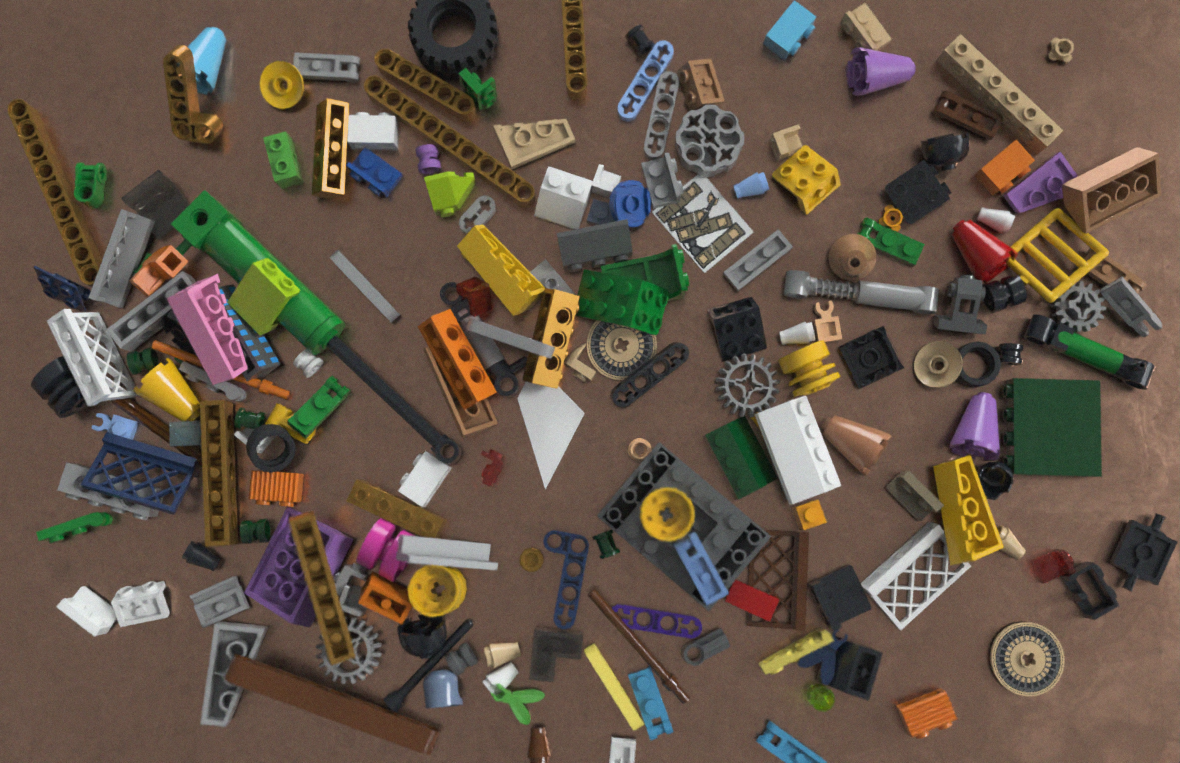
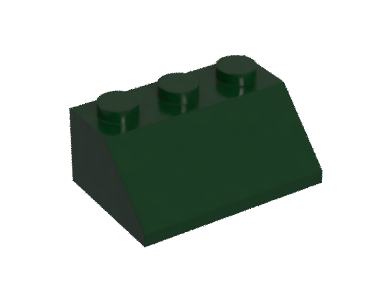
M745 415L703 436L735 500H739L778 479Z

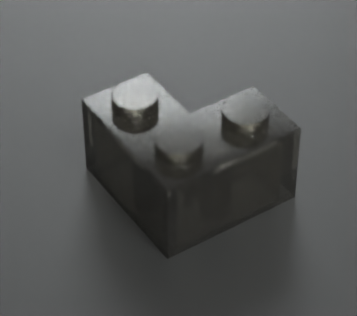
M536 627L534 629L529 680L554 682L557 657L581 660L584 632Z

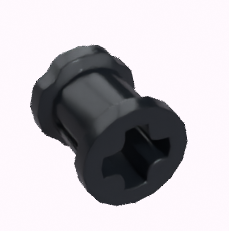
M643 25L635 26L625 36L636 48L638 56L648 53L655 45L643 31Z

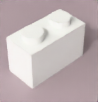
M365 112L348 115L347 143L352 149H364L366 147L367 149L398 150L399 123L395 116L385 112L378 115H369Z
M427 451L424 454H418L412 465L415 467L411 473H406L399 482L401 486L399 492L421 507L427 506L452 469V467L442 463L436 456Z

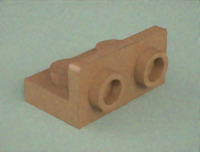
M711 59L688 61L678 70L679 82L682 85L685 102L688 105L689 111L698 110L704 105L719 106L725 102Z

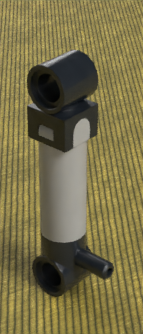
M449 282L443 285L440 290L441 300L453 312L496 391L504 398L514 397L520 389L519 381L514 373L526 366V356L508 365L492 338L467 330L466 327L470 318L482 322L470 300L466 298L465 292L459 284ZM453 290L458 291L459 296L456 300L449 301L447 299L449 292ZM507 379L512 380L514 383L513 388L510 391H503L501 389L502 382Z

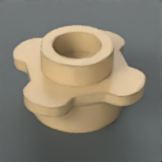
M1054 38L1050 43L1052 49L1048 54L1049 58L1068 63L1072 59L1070 54L1073 52V42L1065 38L1060 40Z

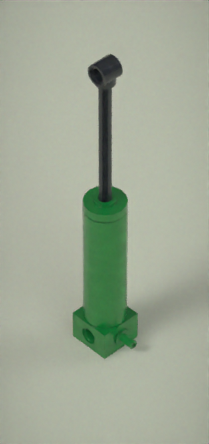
M204 190L171 223L185 239L176 248L182 256L193 246L207 254L238 284L253 263L265 258L273 261L300 289L298 295L289 299L276 320L312 355H318L329 348L432 446L430 450L439 461L453 464L459 460L462 453L459 444L451 440L446 434L442 436L338 338L344 330L345 322L241 225L242 222L216 198ZM447 445H451L454 448V454L451 458H445L442 453Z

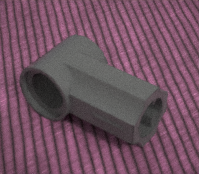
M718 628L693 642L684 644L681 648V657L691 666H698L704 660L729 648V641L723 630ZM692 647H696L699 651V655L695 660H689L687 657V652Z

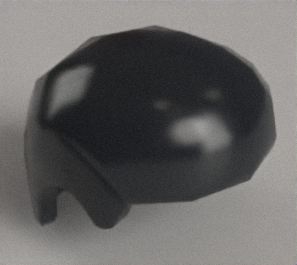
M987 462L980 466L977 471L987 499L997 500L1001 494L1010 492L1014 476L1012 470L1002 462Z

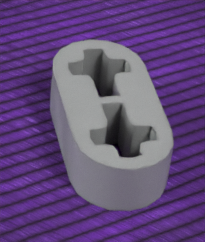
M480 196L468 208L459 220L460 229L464 234L467 235L472 229L471 227L466 229V220L471 222L477 217L474 221L476 226L485 225L496 212L494 200L489 196ZM489 202L490 211L484 210L479 215L478 213L482 210L481 204Z

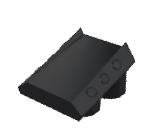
M884 326L839 346L859 389L904 369L903 362Z

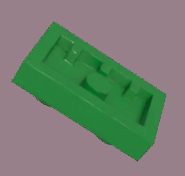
M467 68L458 73L462 92L472 97L479 111L483 108H489L495 103L497 91L493 77H490L482 84L479 76L475 72L471 74Z

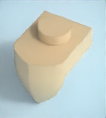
M584 343L568 355L564 364L574 371L573 375L582 382H585L586 379L591 382L596 375V371L578 360L587 345Z

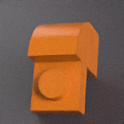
M172 245L164 246L141 264L142 267L130 279V282L146 297H149L165 280L174 278L187 264L188 260Z

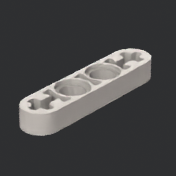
M671 71L661 74L658 80L644 143V155L649 160L661 158L666 146L679 86L678 76ZM667 79L672 80V85L670 86L669 94L664 93L666 86L664 82H666ZM660 100H667L670 103V108L665 111L660 110L657 103ZM660 121L665 124L666 128L663 132H655L652 125ZM654 138L658 139L657 149H660V151L657 150L655 154H652L651 149L648 147L653 146Z
M339 250L329 257L391 323L400 315Z
M472 318L469 319L466 327L469 331L552 359L555 350L553 346Z

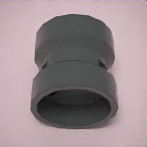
M467 642L460 645L457 651H451L445 655L449 667L456 676L463 673L466 667H472L478 663L475 653Z

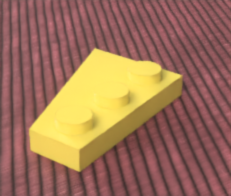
M819 627L760 661L758 665L765 675L769 673L774 675L780 672L783 666L799 661L801 657L834 640L828 631Z

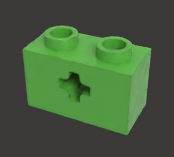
M285 131L263 137L274 182L281 189L304 183L294 142L289 134Z

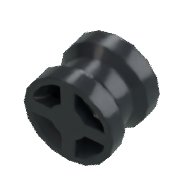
M1014 343L999 344L1001 365H1023L1021 352L1024 350V345Z

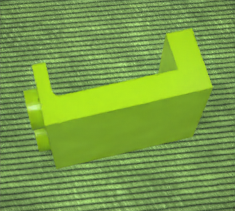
M265 258L251 265L227 303L261 336L277 327L279 322L276 318L289 299L299 294L300 289L273 261Z

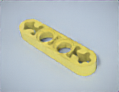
M593 643L583 649L631 728L635 731L645 725L597 646Z

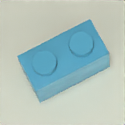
M794 0L766 34L763 45L783 60L789 54L794 56L801 46L799 43L803 37L807 39L814 31L815 26H813L816 16Z

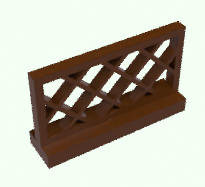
M764 530L769 535H778L779 537L776 540L770 537L773 543L763 552L760 550V554L749 563L748 585L754 587L761 580L770 590L768 594L771 595L773 593L779 598L782 605L774 611L772 616L776 623L767 622V620L763 622L752 621V614L747 612V626L805 631L809 532ZM783 536H794V547L786 553L777 542ZM774 544L784 554L775 564L764 554ZM794 551V556L792 560L788 555ZM761 556L772 566L762 576L754 568L755 561ZM785 558L793 564V571L786 578L776 568ZM774 569L783 580L772 589L764 580V577ZM754 573L759 577L755 582ZM793 575V582L791 584L788 579ZM784 582L792 589V596L785 602L775 592ZM790 600H792V608H791V609H790V607L787 605V603H788ZM784 606L791 613V624L780 623L774 616Z

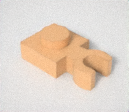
M832 301L827 302V311L821 310L819 302L814 305V311L820 317V319L813 321L817 342L824 340L827 343L842 340L839 317H831V312L834 308Z

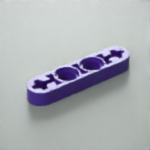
M616 604L612 607L615 612H618V608H621L623 613L630 615V610H635L633 624H628L629 618H622V621L630 629L684 638H696L702 631L700 620L692 615L626 604ZM641 612H646L650 615V622L646 626H641L636 621L637 615ZM665 616H670L674 620V626L669 630L663 629L660 625L661 619ZM678 618H683L681 620L682 624H689L690 620H693L694 624L698 626L697 630H693L689 634L687 628L680 627L681 632H676Z

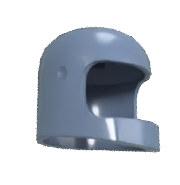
M443 669L426 675L423 681L426 708L463 705V699L460 698L458 693V678L453 671Z

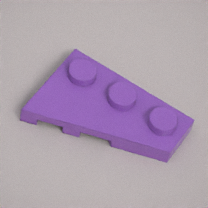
M1058 152L1006 192L1003 197L1016 214L1063 198L1062 184L1078 177V175L1062 153Z

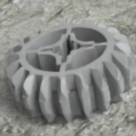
M742 354L741 362L737 356H734L732 358L734 365L726 361L724 365L728 371L722 368L719 370V373L724 378L717 377L715 380L718 383H722V386L716 387L715 391H723L724 393L718 397V400L727 399L723 407L727 408L731 404L733 406L730 411L731 414L740 409L739 417H744L745 411H748L750 418L754 417V409L758 413L763 411L761 406L766 410L770 409L771 406L767 401L775 403L777 400L771 393L778 394L780 391L777 388H773V385L780 383V380H772L777 371L769 373L768 369L771 368L772 364L768 363L764 367L762 363L765 358L763 357L758 362H755V354L750 356L749 361H747V355ZM747 367L744 378H730L734 370ZM754 369L761 373L766 385L756 381ZM749 378V385H752L755 388H750L748 390L749 392L746 393V387L742 386V384L740 383H745L746 380ZM729 386L739 390L741 402H738L731 395ZM751 393H765L760 402L748 405Z
M345 617L348 631L359 634L351 640L352 644H355L353 648L356 658L347 661L353 664L356 663L360 668L353 670L340 667L343 662L331 666L325 643L316 645L318 650H322V653L317 654L316 658H323L324 661L319 664V667L327 666L328 669L324 674L328 676L333 672V681L338 680L341 676L342 684L347 683L348 678L354 684L357 682V676L363 681L366 679L365 672L371 675L374 672L371 666L377 667L379 665L378 660L374 659V657L382 656V652L375 651V648L381 647L382 643L374 642V639L379 637V634L371 635L369 632L374 627L370 625L365 629V620H361L357 625L356 617H352L350 623ZM321 634V635L319 636V639H320L322 642H324L323 637H322V634ZM363 640L367 646L366 660L363 659L364 656L360 652V645L363 643Z

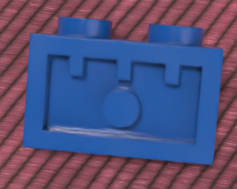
M366 147L352 164L348 162L346 165L350 171L349 175L359 183L363 180L369 185L367 188L377 196L382 194L386 198L403 177L401 172Z

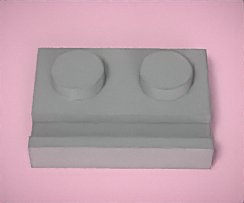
M233 576L190 596L194 602V608L202 628H206L250 608L243 589L239 585L237 576Z

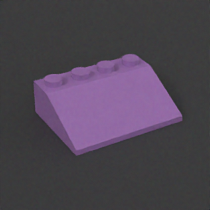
M287 506L244 593L289 623L311 627L316 613L289 524L290 517L303 513ZM316 520L334 579L354 539Z

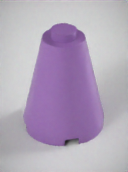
M862 47L852 50L850 55L854 54L853 59L847 63V82L849 88H854L855 92L852 93L855 96L865 95L907 82L915 74V64L911 58Z
M979 392L977 395L972 396L950 442V449L952 448V452L960 457L971 455L972 460H975L976 456L984 457L983 461H994L999 458L997 404L991 394Z

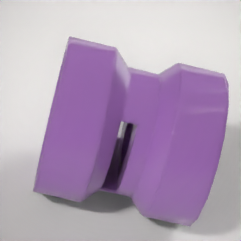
M427 144L415 149L416 156L419 158V173L433 174L442 170L441 163L437 157L439 155V147L437 145Z

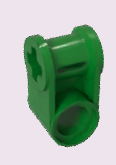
M78 162L75 167L74 196L78 201L91 209L100 207L104 201L107 171L103 163L85 165L82 162ZM92 192L90 198L86 199L88 193Z

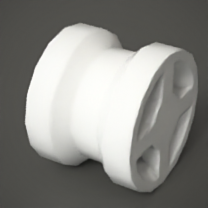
M305 349L296 357L293 365L296 368H300L303 371V375L309 378L321 368L323 360L316 358Z

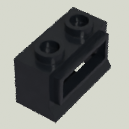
M1084 562L1069 572L1060 575L1085 618L1096 620L1120 606L1116 600V592L1111 586L1106 584L1103 579L1104 573L1097 564ZM1083 573L1101 602L1094 606L1091 605L1087 594L1076 580L1077 576Z

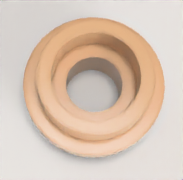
M642 438L634 439L628 446V454L636 462H643L652 451L650 443ZM637 446H642L644 448V453L638 455L635 452V448Z

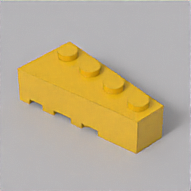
M483 224L474 226L457 245L461 255L472 264L513 316L529 311L543 296L545 287Z
M971 455L933 466L939 501L944 505L941 508L950 565L972 562L1004 548Z

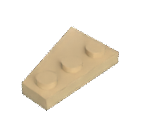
M567 119L538 121V123L529 124L514 123V125L507 126L493 125L512 169L576 142Z

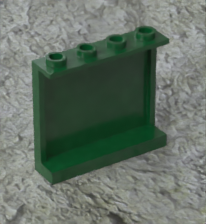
M1030 378L1006 380V384L1003 386V397L1006 398V408L1003 410V420L1006 422V431L1003 434L1006 455L1003 458V464L1012 470L1013 475L1102 477L1100 380Z

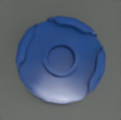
M626 180L620 182L613 189L610 195L609 208L611 216L615 221L628 219L629 227H637L644 223L643 220L646 216H649L651 197L649 191L641 185V182Z

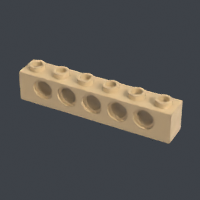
M961 34L937 59L991 112L1002 116V122L1036 155L1048 147L1063 132L1050 117Z

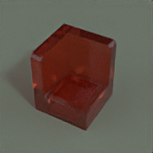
M474 276L456 284L457 293L469 301L471 316L476 317L492 309L490 286L487 282Z

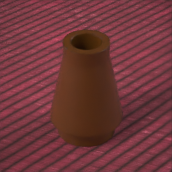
M545 727L530 728L531 735L527 758L530 759V763H549L551 753L545 734Z

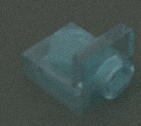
M200 421L169 422L171 447L202 446Z

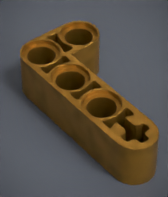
M177 45L163 58L172 132L181 140L211 143L222 131L223 123L216 115L200 113L193 54L188 47Z

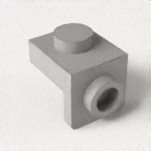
M353 563V565H345L342 572L338 571L334 577L338 595L341 596L344 586L350 584L354 576L364 581L367 580L370 574L365 572L366 568Z

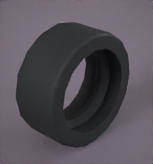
M976 341L965 344L957 349L961 354L962 360L967 353L979 351L986 356L989 363V370L986 375L977 379L969 377L964 372L962 366L961 373L956 379L964 386L975 388L987 385L995 380L1000 372L1001 362L999 354L992 346Z
M266 424L258 427L250 434L246 443L248 457L254 466L263 472L281 471L290 464L296 451L295 442L287 430L275 424ZM270 436L282 438L285 448L280 456L272 460H263L257 455V446L263 439Z

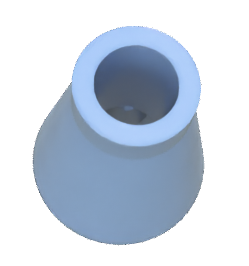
M756 172L740 183L733 185L737 198L765 194V191L770 190L764 172L759 174Z

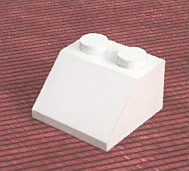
M548 166L540 188L534 217L573 230L579 229L592 193L593 181Z

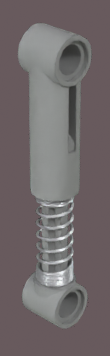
M789 270L786 271L784 296L791 298H807L808 295L816 296L817 294H821V296L828 295V298L830 296H834V298L838 296L841 299L846 297L847 300L851 298L857 304L913 310V312L921 314L937 313L939 289L930 286L910 287L861 280L858 283L852 282L851 284L848 281L842 283L841 280L839 282L835 280L830 282L829 279L823 281L822 278L819 280L817 277L811 278L810 273L805 271Z

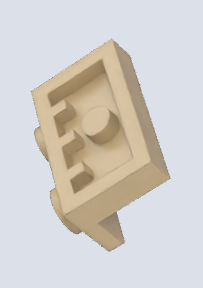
M866 3L852 12L850 10L847 11L841 20L844 31L847 34H851L857 48L862 47L878 51L892 40Z

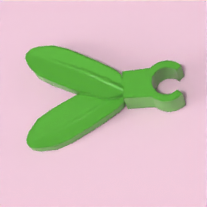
M497 683L496 687L501 692L498 695H494L493 692L490 693L494 700L508 703L520 723L524 725L530 724L531 716L523 703L538 702L545 697V694L538 689L511 692L505 689L502 684Z

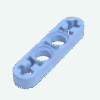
M659 41L654 45L620 100L618 116L623 121H632L637 117L658 83L660 75L664 73L671 62L674 49L668 41ZM665 48L667 49V55L664 54L659 63L657 61L659 50L662 51ZM653 66L658 70V74L654 77H649L646 75L645 69ZM641 85L645 87L646 93L642 96L635 95L633 92L635 86ZM631 99L635 101L632 105L633 113L628 112L624 114L623 107L627 108L631 103Z

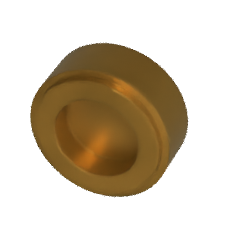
M527 548L521 553L519 562L525 571L535 572L542 567L544 558L538 549Z

